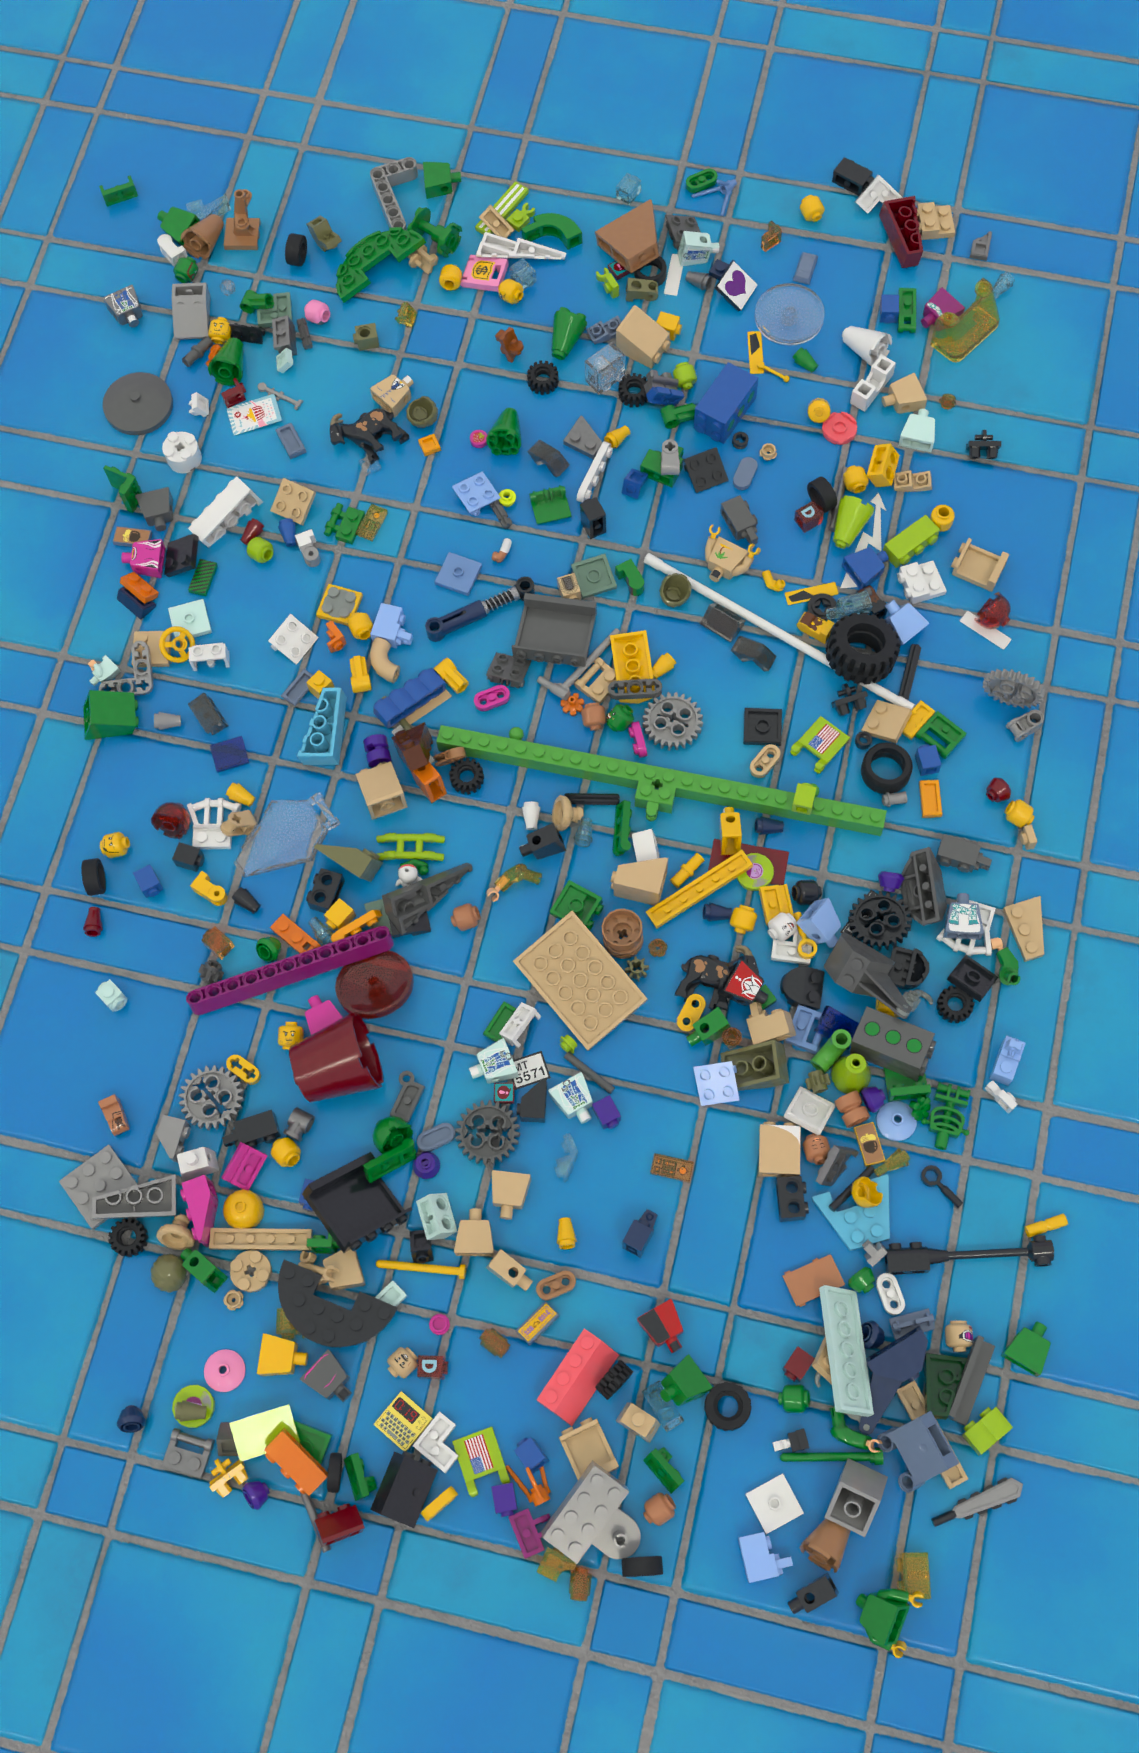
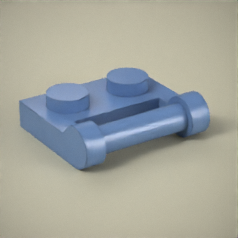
M798 1004L792 1020L796 1036L785 1039V1042L816 1054L820 1050L819 1045L826 1026L830 1024L832 1018ZM814 1019H817L820 1022L811 1044L806 1042Z

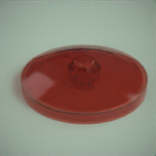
M388 950L345 965L338 974L335 990L341 1006L349 1014L357 1012L364 1019H375L395 1012L407 1001L413 989L414 978L408 962L401 955Z

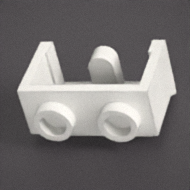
M223 643L188 647L189 662L193 671H197V662L207 661L208 666L212 668L215 666V660L224 659L226 668L230 667L229 650Z

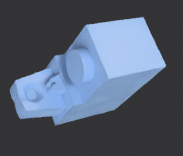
M381 603L370 633L372 643L376 637L388 641L392 648H397L401 644L411 645L413 635L401 628L406 619L401 607Z
M1006 1036L1001 1043L989 1079L1009 1086L1014 1078L1026 1043Z
M764 1532L738 1538L748 1583L777 1577L783 1574L782 1568L793 1566L791 1557L780 1559L779 1553L769 1554V1550L772 1549L770 1537L765 1536Z

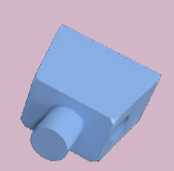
M893 599L885 605L890 613L885 618L886 623L891 624L894 628L893 631L897 632L900 645L905 644L929 624L910 603L899 607Z
M829 898L814 901L796 923L808 938L816 944L826 942L828 947L832 948L838 941L835 933L841 927V923Z

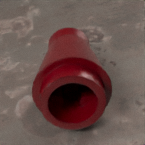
M252 518L251 521H248L240 541L248 545L250 540L258 537L263 532L264 525Z
M98 907L89 908L83 927L87 936H99L103 930L100 908Z

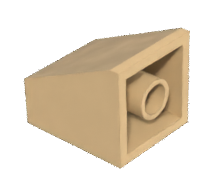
M636 305L632 307L616 329V351L651 369L655 363H659L663 352L667 351L671 344L670 333Z
M391 761L388 763L382 762L371 769H363L356 774L372 820L407 808L403 790Z
M664 857L618 865L617 871H613L611 876V889L614 890V896L654 906L658 904L668 872V858Z

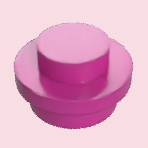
M436 1314L430 1319L429 1328L434 1334L443 1335L449 1330L450 1321L445 1315Z

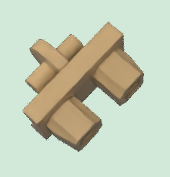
M425 245L408 256L410 259L409 265L412 268L418 266L427 274L432 273L433 266L437 265L438 256L434 253L429 255Z

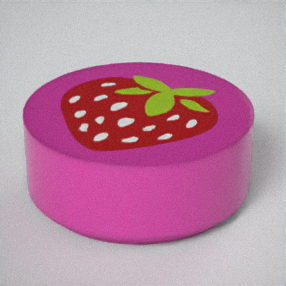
M483 430L473 431L470 435L471 445L475 448L486 446V432Z

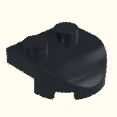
M898 946L893 947L890 959L895 961L888 976L898 988L913 989L924 982L929 973V961H927L923 952L916 948L909 950Z
M800 966L785 974L781 979L780 990L788 1000L787 1003L793 1007H797L799 1004L813 1010H819L825 972Z

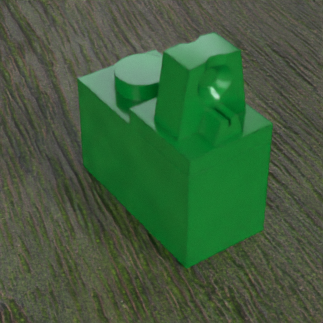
M678 446V457L680 461L681 472L683 469L684 459L682 458L684 448ZM649 449L640 465V471L647 473L649 479L673 488L679 476L661 475L660 451Z

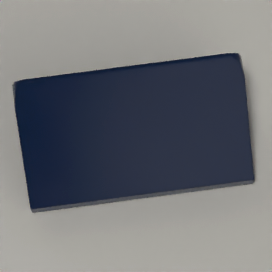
M125 587L118 590L117 600L140 620L156 607L152 600L144 604Z

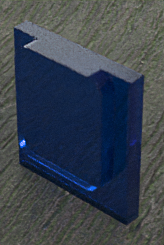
M242 736L210 745L217 773L250 763Z

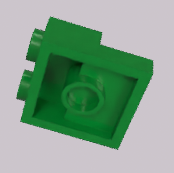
M568 880L549 913L561 920L573 911L590 931L594 925V916L601 914L604 905H602V897Z

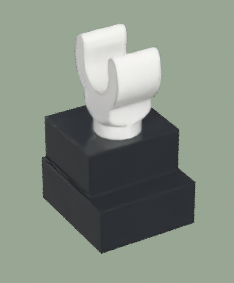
M804 1428L788 1433L789 1439L772 1443L775 1452L790 1447L792 1452L809 1449Z

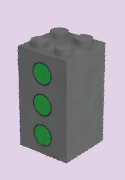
M866 1007L851 1041L850 1054H860L870 1063L885 1067L918 1081L919 1076H924L929 1059L932 1058L936 1045V1041H934L935 1033Z

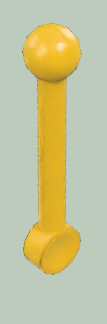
M762 361L758 362L757 367L759 369H765L782 378L784 382L790 380L789 376H784L765 366Z

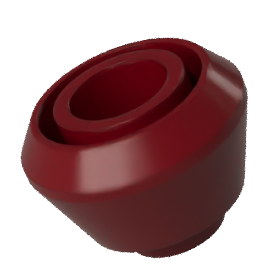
M993 778L986 788V795L991 801L1001 802L1008 800L1011 796V789L1002 778Z

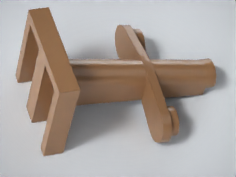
M238 189L234 192V218L226 219L224 249L258 250L257 243L260 236L259 225H261L260 218H248L247 210L252 199V193L247 189Z

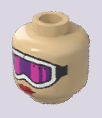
M950 1321V1324L945 1327L946 1345L952 1347L953 1352H966V1348L973 1345L972 1326L968 1325L967 1321Z

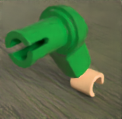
M1001 938L990 939L992 950L998 949L996 956L1000 963L998 974L1000 981L1005 985H1017L1020 982L1017 959L1008 947L1003 949Z

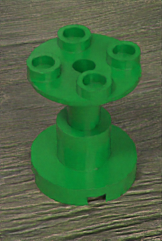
M418 207L415 217L408 225L407 230H414L421 236L424 233L431 235V240L438 243V254L445 258L449 257L448 254H453L461 241L459 232H462V227L454 222L450 223L446 228L441 225L434 226L429 223L431 218L430 209Z

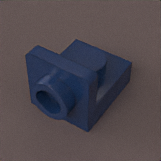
M717 259L709 271V276L720 280L730 264Z

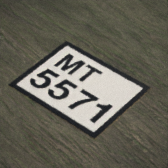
M542 1051L513 1060L519 1077L512 1079V1082L515 1083V1090L538 1083L542 1079L551 1078Z

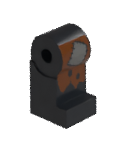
M868 585L856 591L855 595L858 596L863 593L861 597L864 598H860L858 602L867 615L877 614V618L880 619L887 614L886 602L878 597L872 586Z

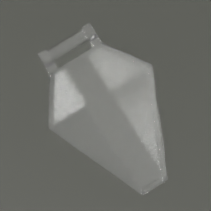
M321 792L314 794L307 800H271L264 811V817L259 825H255L241 847L243 850L236 861H234L235 866L243 877L313 861L318 852L314 848L315 844L321 845L328 831L340 824L338 818L334 817L324 802ZM314 804H317L319 806V808L327 818L328 822H323L317 811L314 809Z

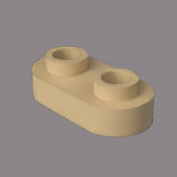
M772 744L766 745L750 764L751 775L756 778L765 777L779 761L780 749ZM772 754L774 757L769 758L767 755ZM759 767L762 771H757L756 768Z

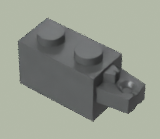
M739 495L721 503L720 513L736 541L746 538L749 544H757L756 525L758 521L756 516L750 513L747 501H743Z
M943 834L936 855V860L940 865L945 867L952 866L961 872H972L979 868L989 870L992 859L984 857L983 853L979 852L981 845Z

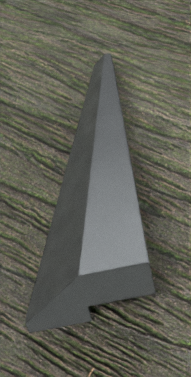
M465 863L382 895L385 913L398 932L402 935L407 932L406 929L412 923L416 924L419 921L418 918L425 911L432 909L449 893L448 890L454 884H458L461 881V877L467 872L472 871V865Z

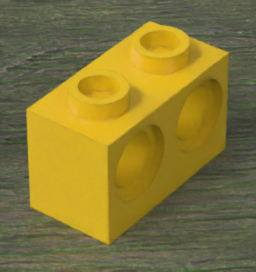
M891 443L874 446L866 476L875 487L892 486L900 455Z

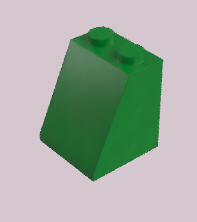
M89 690L83 705L85 740L133 734L139 724V718L135 715L138 701L135 700L134 693Z

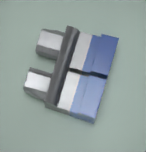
M650 370L646 375L648 381L645 383L644 388L649 403L676 406L685 397L683 391L677 389L678 379L672 378L671 373L665 372L659 376L657 370Z

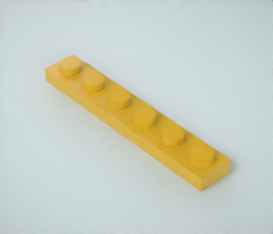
M740 850L647 910L646 914L656 929H658L751 869L753 864L744 851Z

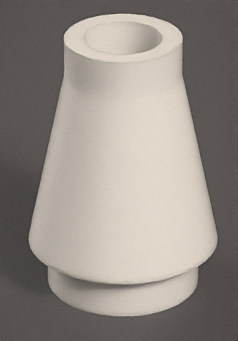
M524 802L522 811L526 830H537L541 808L538 802Z

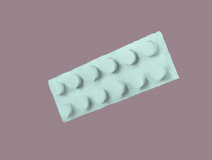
M824 1285L819 1288L835 1412L866 1417L872 1416L874 1411L857 1292Z

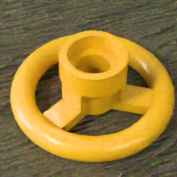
M174 626L162 633L159 640V648L167 660L174 663H182L189 659V651L187 654L184 651L187 648L185 636L189 640L190 647L195 646V640L187 629ZM180 632L179 636L171 642H165L166 637L170 633ZM177 641L180 642L179 648L176 646ZM165 647H172L175 651H178L181 657L171 656Z

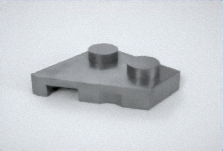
M834 1145L829 1150L827 1159L819 1169L815 1181L821 1185L832 1186L839 1175L847 1168L845 1162L851 1155L856 1158L859 1152L853 1148Z

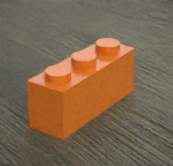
M285 1428L264 1449L266 1458L273 1464L276 1462L281 1467V1473L287 1479L291 1477L296 1482L295 1487L302 1494L307 1493L310 1496L328 1477V1472Z

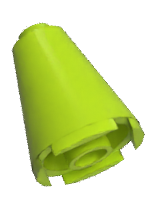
M846 495L840 498L833 537L837 547L845 549V547L851 546L874 513V507L867 502L864 505L861 503L862 499Z
M850 1054L839 1058L834 1063L831 1070V1079L835 1087L844 1094L853 1091L861 1092L863 1087H867L870 1083L871 1071L862 1055Z

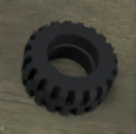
M863 612L858 615L857 613H852L850 616L842 617L832 628L825 650L826 659L832 670L835 669V673L838 676H843L844 680L848 682L851 680L855 684L864 683V685L871 682L877 683L881 679H885L893 670L900 652L899 636L896 631H893L894 628L891 624H887L883 618H877V615H867V613ZM850 643L866 644L876 654L869 655L857 652L850 646Z

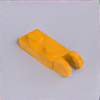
M380 910L369 911L333 933L331 941L335 942L350 935L361 933V928L368 925L370 927L379 922L378 918L383 916Z

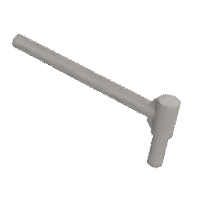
M615 628L610 635L621 634V632ZM610 635L587 658L586 666H579L563 684L552 683L542 676H539L537 682L566 701L571 694L569 687L611 644Z

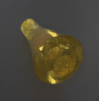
M897 1148L883 1165L873 1171L879 1177L887 1171L909 1166L908 1161L910 1157L904 1149L901 1151Z

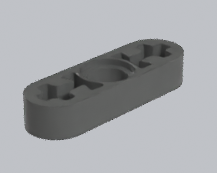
M658 679L613 681L608 686V693L614 700L656 698L662 694V683ZM653 685L656 686V691H652ZM632 686H639L640 691L632 693L630 688ZM616 687L619 688L618 693L614 691Z

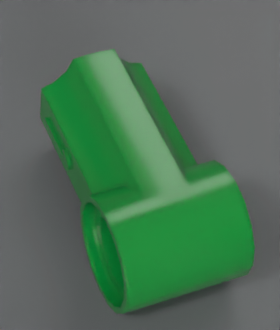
M247 290L239 307L244 312L250 314L255 309L273 308L274 297L271 293L257 294L255 291Z
M690 403L678 407L667 405L663 407L660 413L665 427L673 429L681 422L693 420L695 404Z

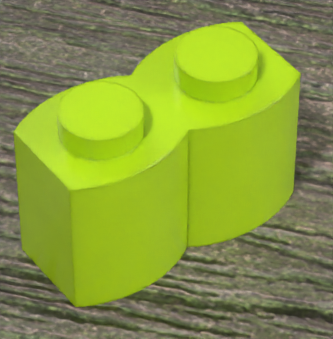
M989 1407L979 1414L981 1419L977 1423L972 1420L963 1428L966 1432L962 1436L978 1456L982 1455L1013 1428L997 1407L992 1410Z

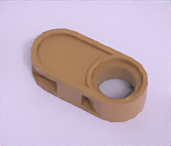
M457 747L433 756V759L438 761L435 763V766H444L465 758L466 753L464 747Z

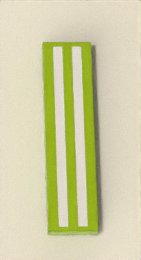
M515 181L493 207L506 219L527 196L529 189ZM482 220L475 226V230L483 235L485 232L493 234Z

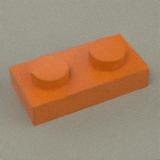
M132 572L120 578V584L144 604L158 598L159 592L137 573Z

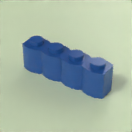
M433 668L425 669L419 673L417 678L406 681L404 687L391 691L389 697L376 701L373 707L374 714L387 729L391 728L401 719L406 718L416 709L421 708L431 699L446 690V682Z

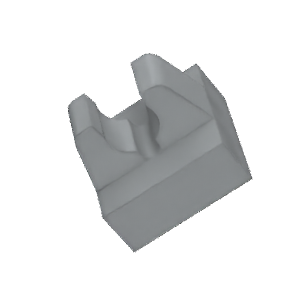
M867 1240L862 1244L867 1252L864 1256L872 1267L888 1253L880 1242L874 1245Z

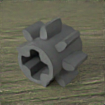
M214 960L201 964L198 971L201 973V980L207 984H213L218 980H222L224 974L221 964Z

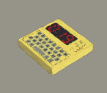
M401 1391L373 1425L400 1449L407 1452L433 1418Z

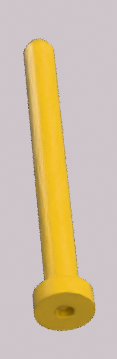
M389 1260L376 1261V1267L459 1275V1279H465L466 1276L465 1264H460V1267Z

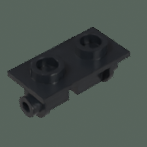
M237 323L229 324L231 328L230 338H237L242 342L263 344L262 336H265V329L262 327H249Z

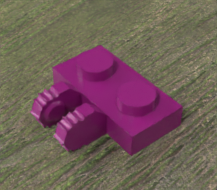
M529 1508L509 1516L510 1523L525 1559L545 1550L540 1539L542 1534L541 1532L538 1533L535 1525L544 1523L551 1518L549 1514L533 1520Z

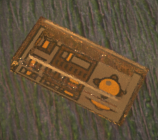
M654 1153L650 1174L690 1183L694 1162Z

